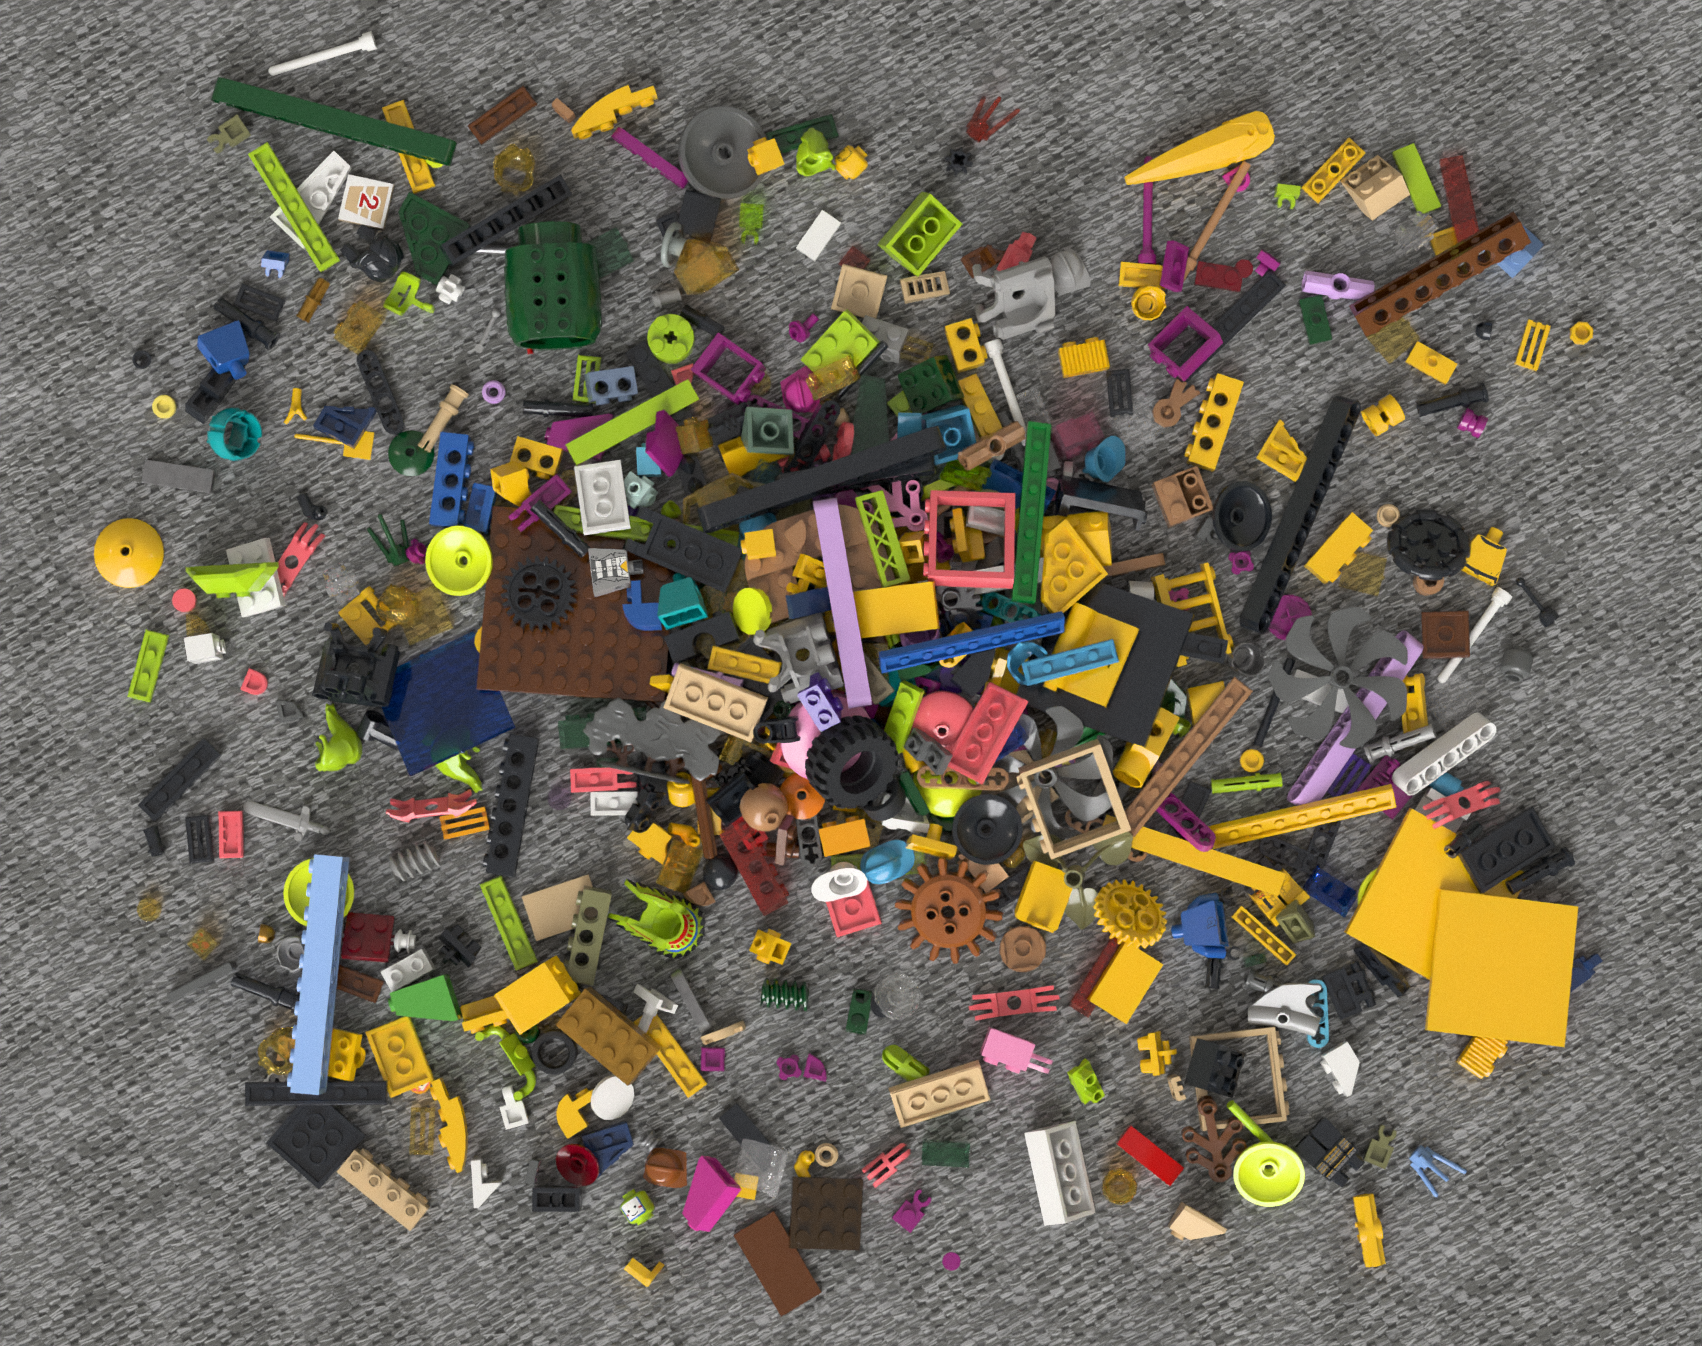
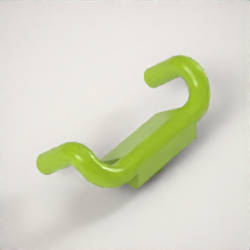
M488 1026L484 1030L477 1032L475 1039L482 1041L493 1034L498 1035L502 1039L499 1044L519 1075L524 1074L527 1079L526 1085L513 1095L514 1099L519 1101L534 1090L536 1076L532 1068L535 1067V1064L515 1033L510 1035L501 1026Z

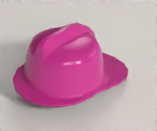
M804 366L780 382L783 402L786 409L795 412L814 413L820 403L818 381L816 375L807 366Z

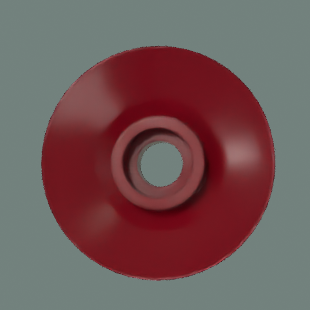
M567 1144L558 1151L556 1166L565 1180L577 1186H587L597 1179L599 1164L589 1149L579 1144Z

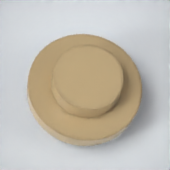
M1385 504L1377 511V521L1384 527H1391L1400 517V512L1396 506Z

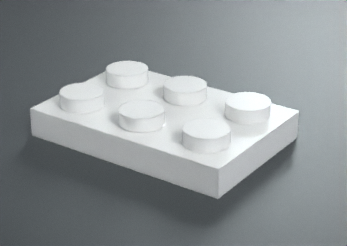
M621 460L575 466L584 535L630 529Z
M270 538L259 539L226 550L229 564L275 562ZM277 570L260 591L251 592L250 597H237L242 617H249L286 606Z

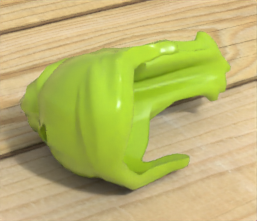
M813 127L809 128L801 137L802 143L799 145L796 155V169L798 173L803 176H812L829 168H832V171L835 170L836 166L831 161L833 160V155L828 149V142L823 133Z
M326 703V721L333 736L328 743L324 735H319L323 742L324 750L320 742L315 743L320 752V756L315 762V767L318 771H338L347 764H355L360 760L362 756V743L357 732L338 715L335 705L333 703L330 705Z
M464 725L457 726L441 736L440 742L435 744L431 750V757L434 765L442 774L468 784L475 793H478L479 790H483L482 783L476 772L466 764V761L471 759V755H468L467 752L469 747L474 752H479L480 749L472 743L469 728Z

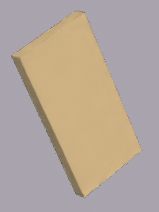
M680 663L664 708L752 742L754 738L753 729L760 722L768 697Z
M979 1060L889 1087L901 1128L990 1100Z

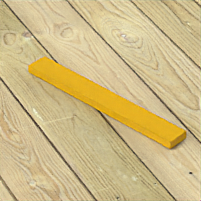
M1392 784L1208 827L1215 834L1216 839L1213 849L1396 808Z
M1106 814L1103 826L1117 821L1116 817ZM1142 827L1136 836H1133L1131 848L1275 896H1279L1286 875L1285 873L1213 849L1208 852L1199 851L1188 841L1146 827Z

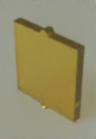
M1403 317L1381 328L1379 332L1366 337L1375 347V352H1379L1389 364L1420 339L1410 327V322H1406Z
M1355 551L1354 553L1357 555L1348 566L1344 563L1340 568L1342 573L1338 587L1378 596L1381 582L1385 579L1383 573L1387 559Z

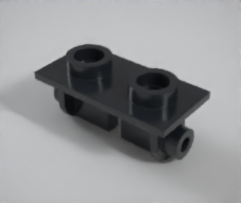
M649 783L643 786L636 798L641 804L640 807L633 803L624 816V823L628 825L627 830L643 831L648 826L655 810L661 805V801L666 793L655 792V787Z

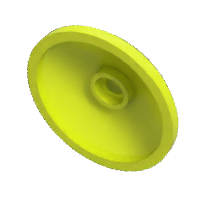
M452 526L443 529L431 540L427 548L425 563L427 573L438 589L450 595L464 596L476 592L487 582L492 570L493 557L488 542L478 531L466 526ZM464 556L468 560L466 565L462 563V558Z
M918 771L913 776V782L930 813L940 817H954L964 802L982 793V790L924 788L918 783ZM925 771V775H921V778L925 779V783H930V779H938L937 784H942L941 775L932 776L930 771ZM953 771L947 772L944 776L952 778V782L949 784H954L958 780V775ZM968 778L971 784L977 785L974 780Z
M310 859L301 862L290 872L283 891L284 902L288 912L296 921L304 926H307V920H304L305 907L309 906L310 897L306 896L308 882L311 883L312 873H309ZM349 873L344 917L350 911L354 901V885Z
M1261 1142L1254 1144L1239 1155L1234 1165L1236 1188L1244 1198L1260 1206L1272 1207L1285 1204L1296 1197L1304 1184L1305 1171L1302 1160L1294 1150L1281 1143ZM1272 1165V1168L1267 1169L1265 1166Z

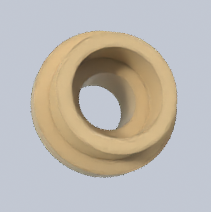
M823 1143L817 1147L815 1159L821 1166H832L838 1159V1151L834 1145ZM823 1151H830L831 1157L824 1159L822 1157Z

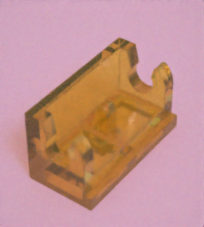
M850 355L808 374L809 378L806 379V382L815 401L860 379V375Z

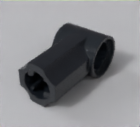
M367 710L357 728V734L362 739L367 741L377 740L397 751L407 733L386 722L384 716L375 710Z

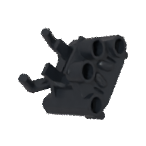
M326 622L324 629L331 632L333 638H328V641L324 643L312 696L339 703L374 707L389 706L401 652L398 651V646L385 644V647H382L381 654H376L387 637V630L375 627L372 632L373 638L369 644L362 647H354L345 642L342 631L337 623ZM351 663L359 664L360 669L357 674L347 672V667Z

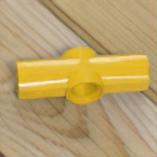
M1373 1193L1353 1196L1357 1219L1355 1227H1358L1359 1235H1357L1359 1243H1361L1365 1267H1377L1386 1264L1381 1240L1383 1239L1381 1221L1377 1217Z

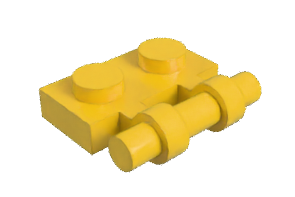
M800 553L792 576L799 578L798 584L790 582L786 590L792 594L808 591L809 583L815 585V589L826 587L827 580L824 563Z

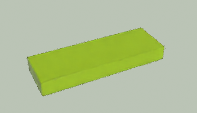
M1413 143L1393 151V158L1403 176L1418 215L1421 216L1440 208L1441 204L1415 144Z
M145 630L127 697L151 703L169 635Z

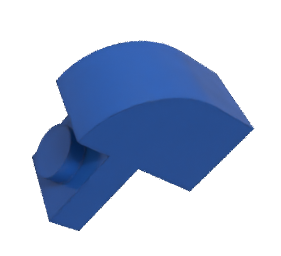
M631 581V588H627V601L632 602V604H622L627 621L639 630H662V622L657 615L659 603H642L641 581Z

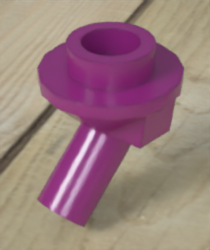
M812 313L803 324L799 320L792 321L789 324L790 337L799 343L804 342L809 338V330L819 318Z

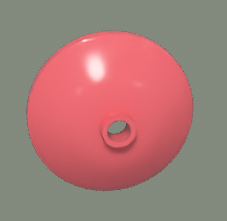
M936 691L922 697L911 731L913 728L920 729L950 752L974 708L968 700L954 692ZM943 727L947 731L945 733H940L938 729Z

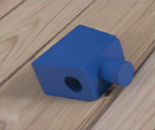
M239 320L198 336V349L218 374L230 371L235 380L247 374L243 365L249 362V350Z

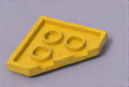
M1062 519L1045 535L1040 598L1050 613L1060 611L1064 613L1108 575L1067 519Z

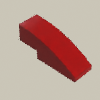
M1131 1125L1126 1128L1115 1142L1169 1186L1172 1185L1184 1169L1183 1166Z

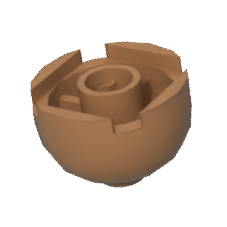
M758 784L759 787L754 790L750 788L741 799L740 811L742 817L751 828L757 831L775 830L787 815L788 804L786 797L773 784Z

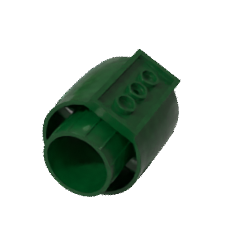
M551 221L531 223L519 227V246L505 251L504 266L507 330L517 347L535 349L536 351L581 349L583 346L595 343L602 328L597 248L593 245L582 243L581 226L576 223Z

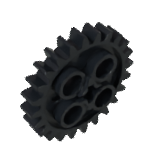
M538 556L535 557V562H531L527 557L526 565L517 562L519 569L510 568L513 576L505 575V579L509 584H502L501 586L502 589L507 591L501 594L502 599H508L502 604L504 608H510L506 612L507 615L512 616L515 614L513 622L517 623L521 620V628L523 629L529 624L530 631L532 632L535 626H538L540 632H543L545 625L551 631L552 623L554 622L561 626L559 619L562 617L568 620L566 611L574 612L570 604L577 603V600L571 597L578 594L577 589L571 588L576 582L575 580H568L572 573L570 571L563 573L566 567L564 564L557 567L558 561L556 559L550 564L548 556L544 558L543 562H540ZM527 576L536 577V582L533 585H526L524 580ZM551 580L559 582L558 588L554 590L548 589L547 584ZM522 588L530 592H519V589ZM539 589H542L545 595H540L539 598H536L534 593H538ZM546 595H551V596H556V595H558V596H560V598H559V599H554V598H552V597H550V596H546ZM524 598L531 599V605L527 608L519 606L520 601ZM551 602L555 605L551 612H544L542 610L545 603Z
M935 586V592L940 595L945 611H949V620L954 628L961 623L957 622L954 618L957 614H963L967 617L965 623L973 631H975L974 628H981V623L977 620L983 619V614L978 612L983 609V604H976L980 601L981 597L980 595L973 596L976 590L975 587L968 590L967 587ZM954 593L958 598L956 601L950 602L946 600L945 595ZM936 598L939 621L946 627L941 632V638H944L952 630L949 627L946 615L944 613L941 614L942 606Z

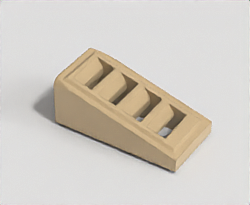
M945 271L900 279L905 304L950 294ZM935 278H940L942 290H937ZM926 280H931L933 292L928 291ZM917 282H922L924 293H919ZM908 284H913L915 295L910 294Z

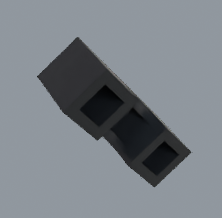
M723 609L713 613V618L706 621L701 619L691 622V626L683 629L680 626L669 630L670 635L665 636L664 639L673 663L679 664L700 656L696 644L702 634H711L718 647H723L743 639L733 617V612H726Z

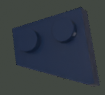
M324 406L313 427L355 449L377 411L373 407L355 409L354 407L337 408L336 406Z
M627 1121L582 1134L584 1146L594 1154L598 1161L599 1175L597 1178L634 1145Z

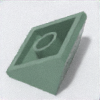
M746 407L741 435L746 451L750 453L793 455L792 410Z

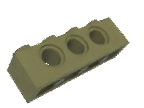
M584 885L583 892L578 891L576 905H580L579 914H574L571 926L576 928L574 937L569 936L567 950L571 951L570 959L564 960L565 969L574 982L594 985L612 895L611 890ZM588 907H594L597 909L598 914L590 918L585 915L584 911ZM583 930H590L593 933V937L590 940H583L580 937V933ZM583 952L588 955L589 959L585 963H579L575 956Z

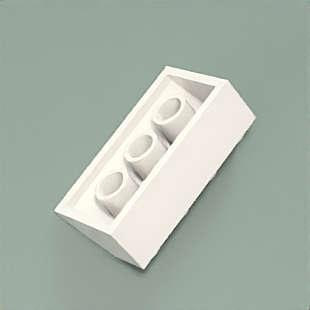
M1076 1121L1024 1133L1044 1226L1064 1224L1094 1214L1095 1208Z

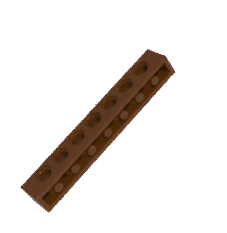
M1513 211L1354 302L1349 307L1367 337L1379 332L1386 325L1400 320L1407 313L1419 309L1428 301L1440 297L1449 289L1461 285L1470 277L1479 275L1491 265L1500 263L1512 253L1521 251L1531 241Z

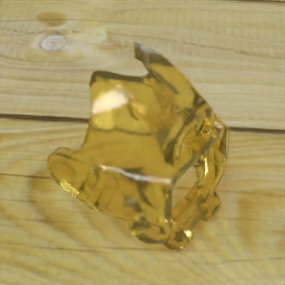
M512 143L498 155H495L493 161L494 178L502 186L501 191L512 192L518 196L520 191H525L531 187L534 180L535 160L528 147L519 149ZM508 167L525 172L526 175L523 183L516 184L504 180L502 177L505 168Z
M293 1027L277 1028L267 1039L260 1043L258 1047L260 1060L257 1063L260 1066L262 1065L269 1075L272 1073L285 1075L293 1069V1063H290L291 1049H295L296 1040L292 1039ZM269 1047H272L285 1061L282 1067H277L267 1057L266 1052Z

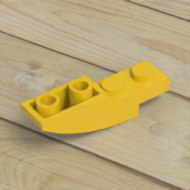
M629 85L606 95L591 106L573 126L571 131L574 139L578 137L580 140L587 139L592 136V132L601 130V132L609 131L617 123L615 114L626 115L633 111L632 108L641 105L644 108L654 104V100L658 99L654 86L631 93Z
M441 1077L432 1081V1087L429 1088L434 1101L438 1100L441 1106L438 1112L442 1122H447L448 1126L439 1129L441 1134L438 1135L442 1147H447L450 1155L447 1156V1161L451 1170L455 1169L456 1173L464 1170L467 1157V1122L460 1096L450 1099Z

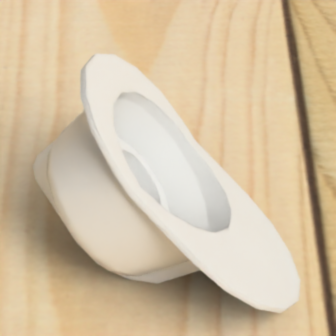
M839 862L834 864L829 872L815 879L811 892L819 901H834L858 895L864 891L867 886V878L852 863Z

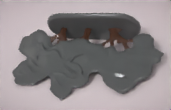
M621 698L614 699L609 702L607 707L600 708L595 712L593 721L588 722L583 729V732L590 738L589 749L592 754L603 755L611 750L619 758L618 762L600 761L598 764L685 784H690V781L676 776L677 772L683 768L689 770L691 775L699 781L707 778L710 774H717L719 758L708 748V744L713 743L721 732L716 728L693 719L683 723L680 714L664 708L666 700L661 703L660 708L654 707L646 713V720L638 721L632 707ZM615 739L622 741L624 752H621V748L617 749ZM608 741L611 742L612 748L607 747ZM632 745L633 748L627 751V746ZM634 751L645 753L647 756L645 769L628 765L627 756ZM682 757L684 759L683 763L678 764L679 758ZM663 760L668 761L671 770L670 774L651 770L652 764Z

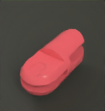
M905 1143L899 1144L888 1154L882 1152L861 1169L865 1173L882 1160L884 1162L867 1176L869 1180L875 1178L887 1167L890 1169L873 1183L875 1188L898 1171L896 1166L911 1154V1150L908 1149L894 1161L890 1160L907 1146Z

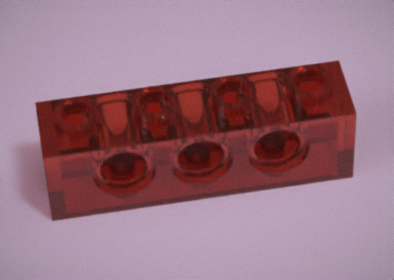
M741 819L729 827L720 830L719 835L763 916L788 904L786 897L790 894L784 883L778 884L775 876L779 874L773 863L768 864L764 856L767 855L764 846L761 842L757 844L753 838L756 834L755 830L745 823L744 819ZM742 840L749 841L751 843L750 849L740 851L738 849L739 842ZM755 860L762 863L761 869L757 872L749 869L750 863ZM764 881L773 883V887L769 892L760 890V885Z

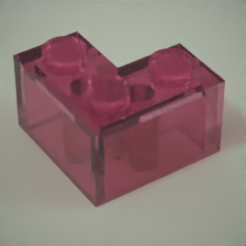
M1093 411L1075 420L1072 418L1052 427L1050 434L1060 458L1066 456L1068 460L1078 456L1082 451L1081 449L1085 447L1088 450L1097 447L1101 443L1100 440L1104 438Z

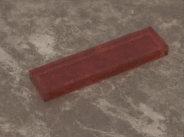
M1463 155L1439 160L1456 243L1479 231Z

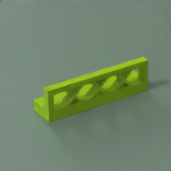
M883 490L856 497V504L882 588L910 581L911 579ZM871 500L874 514L865 510L862 501ZM874 520L878 523L881 532L880 537L871 531L870 527ZM880 543L885 545L888 559L879 556L877 549ZM889 565L892 567L895 580L887 582L884 572Z

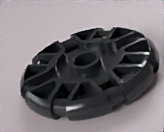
M1430 509L1416 510V513H1406L1399 517L1392 524V531L1388 532L1387 549L1388 553L1393 556V562L1408 575L1419 576V579L1436 581L1442 580L1445 576L1452 577L1467 564L1466 558L1470 557L1471 542L1469 536L1464 533L1465 528L1456 519L1448 514L1444 516L1438 514L1439 511ZM1419 522L1420 526L1415 527L1413 523ZM1452 537H1456V538H1457V539L1454 540V541L1451 540ZM1429 543V544L1433 545L1434 548H1433V549L1425 548V547L1423 546V544ZM1416 562L1424 564L1423 568L1416 566Z

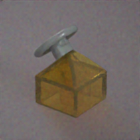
M673 222L666 230L661 246V261L667 268L672 267L677 261L674 273L687 295H702L740 270L726 246L707 240L683 238V229L678 222ZM676 229V235L673 238L672 234Z

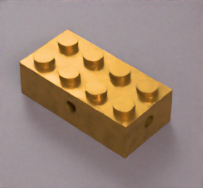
M592 987L583 990L556 1024L558 1028L627 1086L638 1078L662 1048L661 1045Z

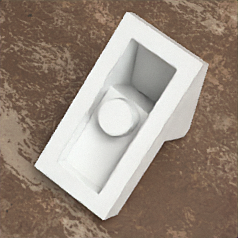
M483 1158L471 1160L474 1208H479L503 1182H484V1178H488L487 1164H483Z

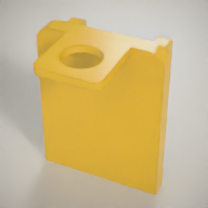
M1034 861L1031 864L1015 907V917L1037 928L1052 933L1056 931L1073 889L1065 884V873L1060 869Z

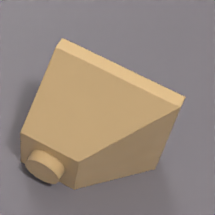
M1182 1201L1168 1224V1227L1172 1229L1170 1234L1182 1241L1184 1237L1192 1240L1225 1234L1227 1230L1220 1223Z

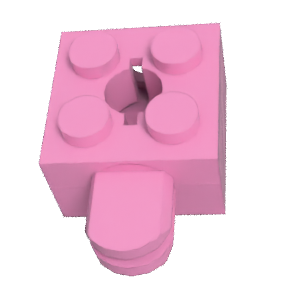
M991 1027L988 1028L980 1050V1054L984 1056L983 1060L996 1066L998 1062L1004 1063L1007 1070L1018 1074L1020 1070L1026 1071L1027 1067L1049 1074L1050 1069L1029 1062L1031 1058L1050 1065L1053 1062L1051 1059L1033 1053L1035 1048L1033 1042Z

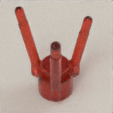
M983 96L972 119L966 127L968 129L965 132L978 143L982 140L987 141L993 133L1020 112V109L1014 110L987 131L989 126L985 122L1002 98L998 96L982 119H979L978 116L986 100V97Z

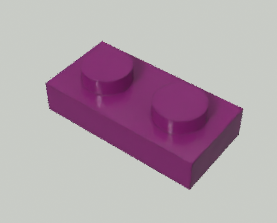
M1174 240L1167 241L1160 286L1173 292H1182L1189 247Z

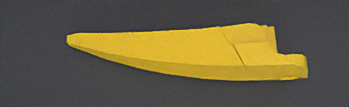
M1260 111L1240 115L1152 159L1125 176V182L1127 185L1178 178L1224 168L1232 163L1254 158L1273 144L1275 135L1268 116Z

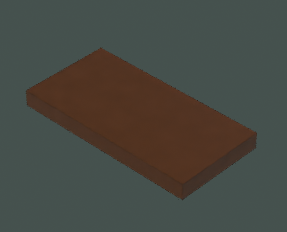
M775 1211L770 1212L734 1234L736 1241L781 1317L822 1293L796 1248H789V1235Z

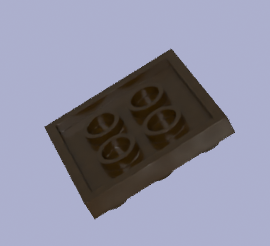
M792 1176L789 1248L860 1250L863 1179Z

